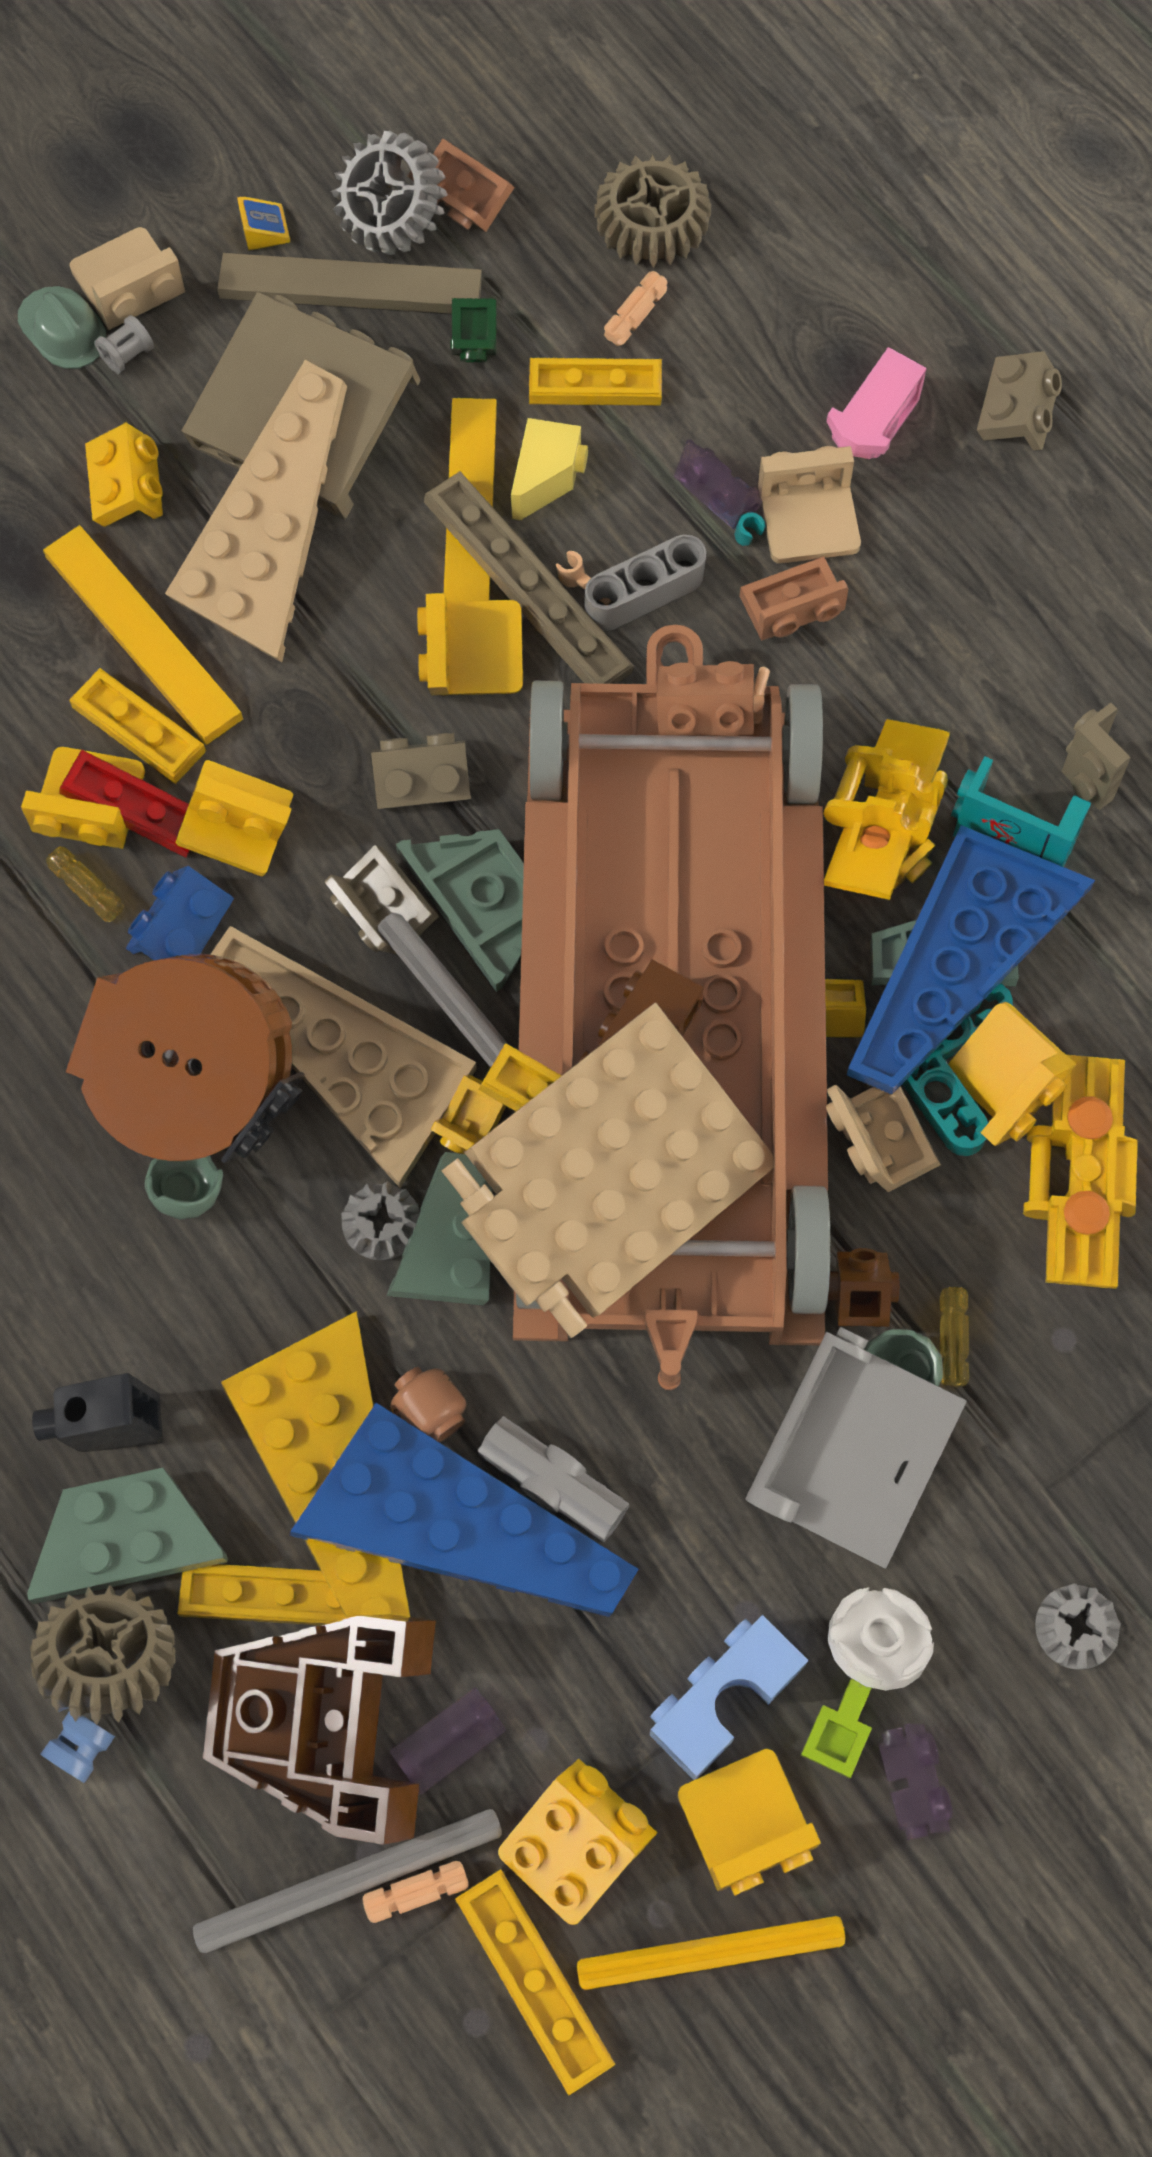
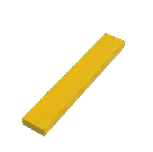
M452 398L449 478L461 471L493 507L497 400ZM446 528L444 593L447 602L490 601L491 577Z
M80 525L43 549L46 559L205 745H208L243 720L242 713Z

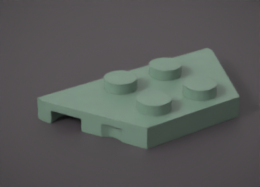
M499 829L479 831L471 836H461L459 834L439 836L440 841L411 845V840L400 841L396 844L399 856L497 992L502 989L521 959L523 861Z
M164 1468L63 1489L27 1592L28 1600L33 1604L65 1598L68 1594L74 1596L86 1593L88 1586L92 1591L106 1589L109 1585L116 1587L226 1563L228 1558L226 1552L216 1542L204 1525L201 1517L186 1500L170 1474Z

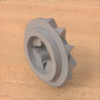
M388 1181L384 1184L376 1185L367 1183L362 1190L354 1195H350L349 1201L341 1213L343 1234L351 1248L366 1258L374 1260L395 1258L403 1254L408 1239L413 1233L420 1215L418 1204L411 1197L407 1189H401ZM382 1203H385L388 1216L396 1219V1222L394 1221L393 1224L386 1223L383 1231H380L379 1238H376L374 1224L372 1221L366 1220V1217L377 1215L379 1208H382Z
M1075 1583L1061 1587L1051 1592L1038 1609L1035 1629L1040 1646L1053 1661L1064 1667L1083 1670L1098 1666L1112 1654L1118 1645L1121 1622L1117 1618L1113 1602L1107 1600L1096 1588L1080 1586ZM1084 1608H1087L1086 1615L1088 1617L1086 1625L1099 1636L1083 1634L1070 1646L1072 1627L1065 1623V1620L1058 1617V1615L1063 1618L1066 1616L1075 1618Z

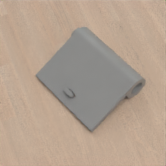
M840 1327L836 1336L829 1332L825 1333L745 1500L790 1523L794 1522L886 1569L967 1400L865 1351L864 1348L868 1340Z

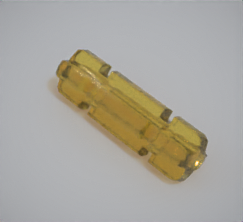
M59 846L47 856L46 864L48 868L58 878H62L64 884L89 907H93L95 909L94 912L102 920L111 922L122 913L124 905L121 899L112 890H107L105 888L106 885L81 861L75 860V856L66 847Z
M958 1287L944 1288L940 1294V1312L944 1313L940 1318V1354L942 1359H944L942 1362L943 1378L941 1383L950 1387L965 1386L969 1381V1363L965 1361L967 1356H969V1316L964 1315L968 1309V1292L966 1289Z

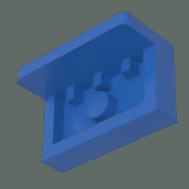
M190 866L183 867L173 873L167 871L153 889L152 894L157 898L148 912L145 910L141 911L129 927L128 934L132 938L126 949L132 954L143 952L153 960L200 954L234 898Z

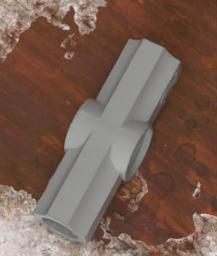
M504 1416L494 1424L478 1450V1455L484 1458L485 1461L490 1462L499 1471L521 1484V1490L540 1506L555 1514L561 1512L603 1543L615 1531L629 1508V1503L623 1500L622 1497L587 1475L586 1468L570 1454L552 1444L547 1447Z

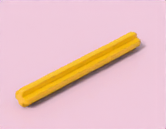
M833 1916L584 1958L577 1962L579 1985L582 1989L588 1990L836 1948L845 1944V1932L841 1918Z

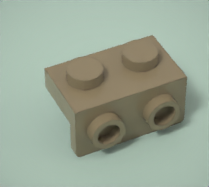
M1045 351L995 358L977 426V431L983 441L1024 436L1033 451L1043 449L1046 435L1052 428V411L1055 399L1060 394L1062 388L1060 372L1054 368Z
M1109 703L1099 712L1095 709L1088 711L1077 721L1073 728L1076 733L1074 739L1065 750L1068 755L1061 771L1071 781V785L1077 795L1083 800H1090L1099 810L1114 799L1131 758L1108 735L1118 711L1112 703Z
M454 733L427 735V744L410 746L408 745V738L380 740L381 749H373L371 751L377 808L471 799L465 741H455Z
M374 845L343 877L331 874L324 881L333 892V895L330 897L332 903L345 916L353 917L361 928L358 932L360 938L375 952L383 951L398 955L378 931L379 923L389 914H401L419 936L439 917L381 846Z

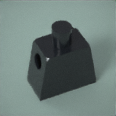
M129 1373L58 1387L53 1393L54 1407L35 1410L32 1416L33 1431L38 1441L57 1438L58 1441L79 1452L163 1443L160 1393Z

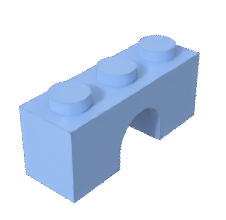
M763 1615L753 1625L747 1619H744L724 1640L730 1647L717 1662L708 1656L687 1678L693 1684L680 1700L671 1694L650 1716L656 1723L650 1730V1736L693 1780L698 1779L728 1748L734 1739V1736L719 1722L716 1716L715 1700L717 1696L729 1687L743 1686L753 1690L769 1705L805 1668L808 1659Z

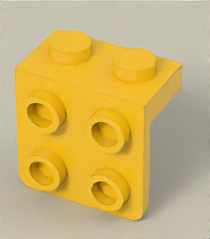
M445 593L426 594V607H418L417 612L419 636L427 635V654H419V681L428 682L431 696L515 694L520 692L523 688L522 614L520 604L515 600L447 602Z
M58 747L53 752L41 793L25 792L21 809L32 832L49 837H62L83 841L97 846L105 845L123 849L129 829L126 828L118 807L70 799L59 794L60 786L81 750ZM86 751L141 780L144 778L145 770L143 764L138 760Z
M1002 1002L992 1009L948 1064L971 1097L993 1117L981 1131V1134L994 1146L1010 1138H1013L1015 1141L1020 1140L1036 1123L1037 1120L1033 1115L1043 1104L1045 1106L1051 1104L1067 1086L1063 1080L1076 1066L1065 1053L1008 1002Z
M763 1749L686 1783L678 1791L679 1802L718 1892L731 1887L734 1896L750 1890L764 1883L761 1872L779 1864L784 1873L801 1867L814 1860L810 1850L817 1848L821 1844L813 1823L806 1824L776 1754L770 1749Z
M578 1759L552 1782L501 1844L498 1854L500 1859L566 1923L576 1925L586 1916L623 1870L644 1850L658 1832L648 1824L646 1816L639 1808L626 1803L608 1786V1782L601 1772L591 1766H587Z

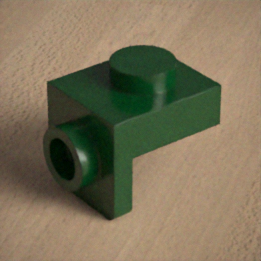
M452 298V339L450 340L452 355H460L461 362H486L487 355H496V299Z

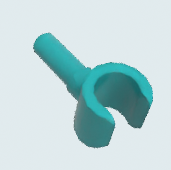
M718 496L712 499L710 505L736 528L734 535L738 544L747 546L752 542V535L744 527H750L758 535H762L765 521L759 514L749 512L741 515L735 512Z

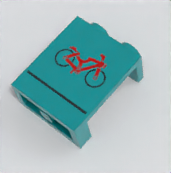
M984 756L977 772L968 769L957 792L959 797L951 813L952 817L958 819L953 837H956L962 825L1064 867L1076 843L1091 803L1073 795L1059 826H1056L983 793L993 759Z

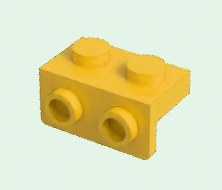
M126 422L85 443L93 521L106 527L138 510L153 519L163 515L161 500L163 491L159 481L157 462L159 454L155 441L150 436Z

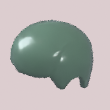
M211 1156L187 1161L153 1159L150 1162L145 1178V1189L149 1200L160 1213L178 1220L198 1218L214 1205L221 1191L223 1170L216 1168Z
M891 1329L881 1333L867 1343L865 1351L939 1387L943 1378L942 1355L928 1337L911 1330Z

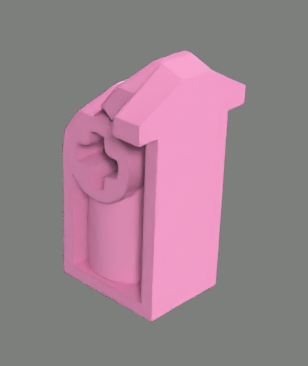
M888 347L845 410L840 412L832 407L828 413L827 424L832 431V439L838 448L851 446L853 456L866 459L878 458L881 454H885L889 449L890 441L920 399L927 368Z

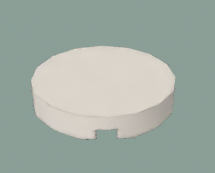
M870 1588L856 1590L842 1599L829 1623L828 1643L834 1660L847 1676L866 1687L885 1691L906 1687L921 1676L933 1654L934 1642L932 1644L930 1634L932 1627L927 1615L915 1601L896 1590L883 1588L882 1592L876 1590L869 1591Z

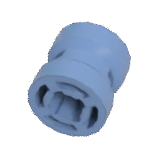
M69 1711L62 1721L63 1731L57 1739L48 1742L40 1755L85 1783L94 1769L92 1761L98 1752L107 1750L115 1736L85 1716H81L75 1722L73 1717L70 1716ZM76 1745L79 1746V1748L77 1749V1751L74 1750V1748H75Z

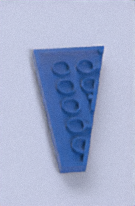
M961 825L849 1065L847 1076L892 1095L1092 889L1095 880Z
M375 1403L290 1531V1536L308 1540L309 1538L336 1545V1548L352 1552L356 1550L388 1558L389 1561L466 1581L470 1579L494 1585L497 1589L513 1593L515 1591L548 1599V1602L610 1617L639 1570L378 1403Z

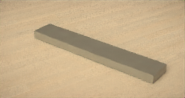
M223 253L218 294L220 299L252 301L256 293L260 292L270 298H273L275 294L281 295L296 304L452 314V298H480L482 270Z
M461 471L425 494L424 503L507 597L520 604L522 614L584 683L617 684L632 674L634 665Z

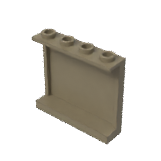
M257 292L181 432L194 449L240 469L303 362L307 360L342 379L347 385L336 437L331 441L326 462L328 470L324 485L321 484L316 504L317 507L346 520L354 505L348 495L408 382L418 386L421 380L413 365V359L405 352L394 347H390L388 351L374 345L375 343L370 337L358 330L352 329L350 333L336 328V324L331 319L318 312H312L311 316L298 310L293 302L281 295L275 294L273 298Z

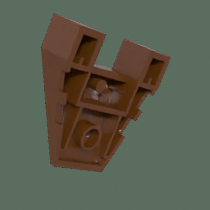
M391 1614L360 1615L335 1623L302 1629L290 1634L269 1637L216 1650L214 1653L203 1759L250 1787L263 1789L282 1801L281 1805L295 1813L302 1812L322 1824V1829L336 1837L382 1845L414 1839L419 1783L373 1776L383 1675L407 1677L431 1674L436 1620Z

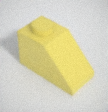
M528 418L511 492L512 519L522 520L573 490L576 473L585 472L588 456V446L581 445V426Z

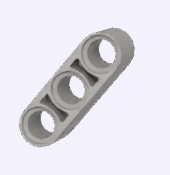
M683 534L676 536L596 574L586 585L584 610L603 631H610L693 592L700 587L704 577L707 552L704 543L692 535ZM688 561L693 566L682 567L677 562ZM648 580L654 584L651 586H641L636 582ZM609 598L614 603L605 606L598 604L596 601Z

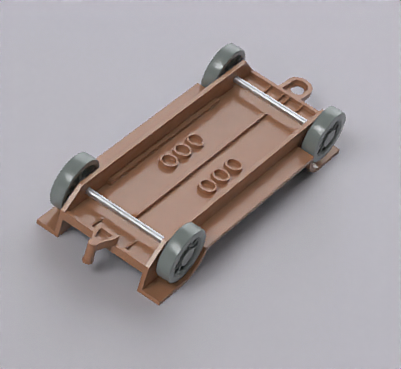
M681 625L664 626L650 637L647 644L646 684L571 683L570 710H564V684L562 681L535 680L532 683L528 796L525 805L519 1051L558 1074L563 1075L578 1063L585 1051L593 1052L602 1039L598 1037L599 1029L611 1010L618 1013L627 998L623 997V992L634 972L639 971L643 973L651 959L704 987L702 1006L684 1033L683 1038L774 1155V1168L600 1315L592 1318L562 1278L560 1279V1282L569 1292L566 1298L587 1324V1327L584 1329L647 1330L660 1363L658 1382L665 1390H674L680 1385L681 1363L694 1331L769 1332V1345L820 1346L825 1335V1310L828 1301L830 1276L827 1110L825 1107L827 1105L823 806H819L818 803L823 747L821 688L818 684H790L786 693L785 713H782L779 686H766L764 691L763 721L760 724H754V733L752 735H659L657 685L659 666H663L661 657L664 647L671 642L681 643L686 649L688 663L694 666L703 665V645L699 636L690 628ZM514 1291L513 1340L568 1341V1334L549 1310L543 1312L536 1301L525 1306Z

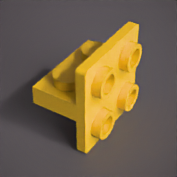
M206 760L187 808L176 844L255 875L264 876L271 862L277 841L287 824L292 809L289 806L293 793L221 764Z

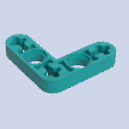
M999 984L985 998L988 1002L997 1000L999 1004L1008 1002L1013 1006L1012 995L1003 984ZM981 1003L973 1010L971 1014L978 1011ZM991 1009L978 1014L974 1025L969 1015L960 1024L963 1028V1035L956 1040L945 1039L920 1065L925 1073L916 1081L914 1078L917 1077L918 1067L902 1084L945 1146L951 1152L960 1156L973 1155L983 1148L987 1138L981 1134V1131L986 1127L988 1121L945 1060L957 1054L992 1011ZM930 1065L934 1067L933 1069L927 1070ZM933 1081L945 1083L951 1091V1098L944 1103H934L926 1097L924 1087ZM958 1104L962 1107L959 1108L956 1117L964 1127L971 1125L976 1127L972 1141L967 1136L958 1138L955 1135L959 1125L952 1113L945 1120L942 1119V1116L949 1114Z

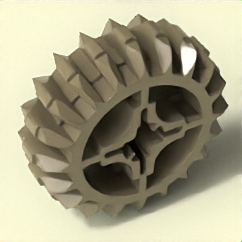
M653 153L648 161L644 162L635 156L631 166L619 162L616 173L607 172L604 184L599 185V190L597 191L595 218H597L599 235L605 237L608 249L617 248L620 259L632 255L635 265L642 259H648L653 268L658 259H664L671 265L675 259V254L686 259L690 248H698L702 241V236H705L706 231L709 229L711 203H709L707 184L701 183L698 171L688 173L686 161L677 166L673 165L670 155L663 162L657 161Z
M111 1585L108 1586L105 1594L95 1595L88 1586L85 1598L77 1600L68 1594L65 1601V1609L51 1606L48 1621L38 1622L37 1638L32 1640L30 1647L31 1659L33 1660L31 1663L32 1677L38 1683V1690L43 1699L51 1698L52 1706L57 1713L69 1708L70 1716L73 1717L75 1722L85 1713H90L91 1719L96 1725L102 1718V1714L112 1713L114 1719L119 1723L123 1716V1710L129 1708L140 1715L143 1708V1699L157 1702L160 1694L159 1687L168 1686L171 1679V1669L174 1668L176 1662V1651L173 1647L175 1645L174 1631L171 1629V1625H167V1617L163 1609L154 1610V1604L149 1596L136 1601V1595L131 1588L121 1596L115 1595V1590ZM81 1639V1641H80L79 1643H77L75 1646L71 1647L75 1642H77L78 1640ZM70 1648V1649H71V1653H69L68 1655L64 1656L65 1653L67 1652V1650ZM144 1651L139 1660L127 1669L126 1666L136 1660L135 1655Z

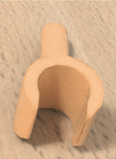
M568 551L566 553L568 563L573 569H564L556 563L559 580L567 587L580 586L582 589H586V585L591 577L585 573L582 557L577 552ZM603 598L599 601L608 606L611 599Z
M766 667L759 668L754 684V724H760L763 721L764 691L770 674V670Z

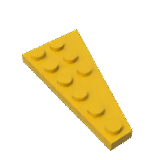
M357 1311L221 1382L226 1395L295 1523L373 1408ZM309 1538L305 1540L346 1618L360 1615L384 1614L410 1617L401 1564L391 1562L388 1558L356 1550L352 1552L336 1548V1545Z

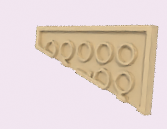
M307 360L303 362L165 593L170 599L281 663L286 648L283 644L288 623H292L295 606L293 602L299 578L303 577L318 513L316 504L321 484L324 485L328 468L326 462L331 441L336 437L347 385L342 379Z
M230 926L210 955L226 957L247 966L259 974L275 990L285 1005L292 1021L290 1030L292 1043L291 1067L297 1073L303 1072L306 1074L303 1078L306 1084L396 1185L401 1188L435 1135V1132L431 1130L434 1121L442 1119L463 1076L468 1074L473 1076L477 1069L476 1062Z

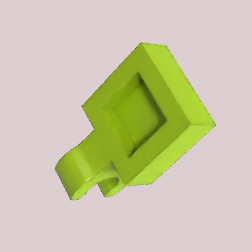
M850 1679L837 1711L822 1705L801 1756L850 1779L872 1729L858 1722L871 1687H866L854 1679Z

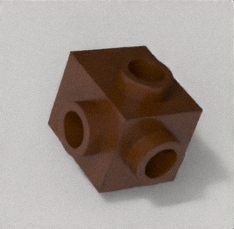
M858 1248L851 1252H837L836 1271H830L828 1301H835L838 1326L889 1327L891 1302L899 1301L900 1281L899 1272L890 1271L888 1254L876 1252L868 1248Z

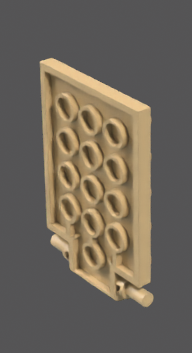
M654 1003L464 1152L496 1195H493L485 1184L480 1187L458 1158L441 1171L463 1198L460 1204L469 1216L461 1223L525 1306L536 1301L543 1312L549 1310L566 1333L572 1338L586 1328L587 1324L566 1298L569 1292L560 1282L561 1278L592 1318L600 1315L774 1168V1155L657 1003Z

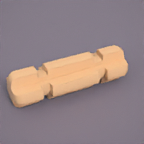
M655 271L647 273L640 282L642 287H636L616 311L619 316H612L605 325L604 336L608 341H612L615 345L620 346L632 335L630 330H636L655 306L653 301H659L666 293L668 281L664 276H660Z
M453 1861L440 1866V1871L436 1873L429 1870L390 1885L391 1889L384 1891V1888H380L366 1893L363 1896V1905L368 1919L372 1923H377L391 1918L392 1912L397 1910L402 1914L440 1900V1895L446 1892L450 1896L468 1888V1879L460 1861Z

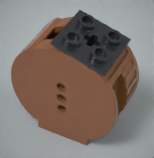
M189 954L154 960L137 965L123 973L97 977L66 1069V1073L84 1079L81 1090L91 1112L112 1137L129 1149L155 1159L187 1161L204 1158L230 1147L220 1160L223 1163L238 1156L244 1159L252 1150L256 1153L266 1143L274 1131L268 1124L281 1112L286 1114L296 1103L303 1092L297 1086L306 1075L300 1072L290 1076L292 1064L290 1030L292 1021L285 1005L275 990L259 974L247 966L226 957L210 954Z

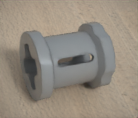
M132 315L125 318L124 325L107 338L101 336L94 341L101 358L117 374L125 370L124 364L140 352L148 353L154 348V343L149 333L140 321Z

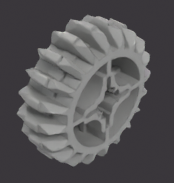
M384 131L382 138L375 134H368L367 146L360 142L353 143L356 156L354 158L348 155L342 156L347 168L344 173L341 171L334 173L336 178L342 181L341 187L331 191L335 198L342 200L333 208L336 215L343 217L340 223L342 229L351 233L350 238H352V241L359 245L364 244L367 250L374 253L381 250L387 255L395 254L397 248L403 252L410 251L411 240L418 244L425 243L422 231L425 228L430 231L437 230L431 219L434 213L437 215L444 214L443 208L437 205V200L448 196L445 189L437 186L446 178L443 171L436 168L439 163L438 158L430 152L427 153V145L419 140L414 141L413 137L406 133H400L397 136L392 131ZM402 160H405L411 168L414 185H410L405 181V171L401 170ZM389 190L392 191L390 196L387 195ZM379 196H386L387 199L385 200ZM365 201L373 204V215L377 216V227L373 225L367 215Z

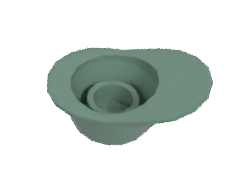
M60 286L44 287L32 292L23 300L18 309V324L42 356L51 364L64 369H79L92 364L100 357L94 341L101 336L106 338L104 325L89 304L72 289Z

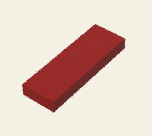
M81 749L60 786L59 794L70 799L118 807L126 828L187 858L191 850L178 846L176 839L189 804Z

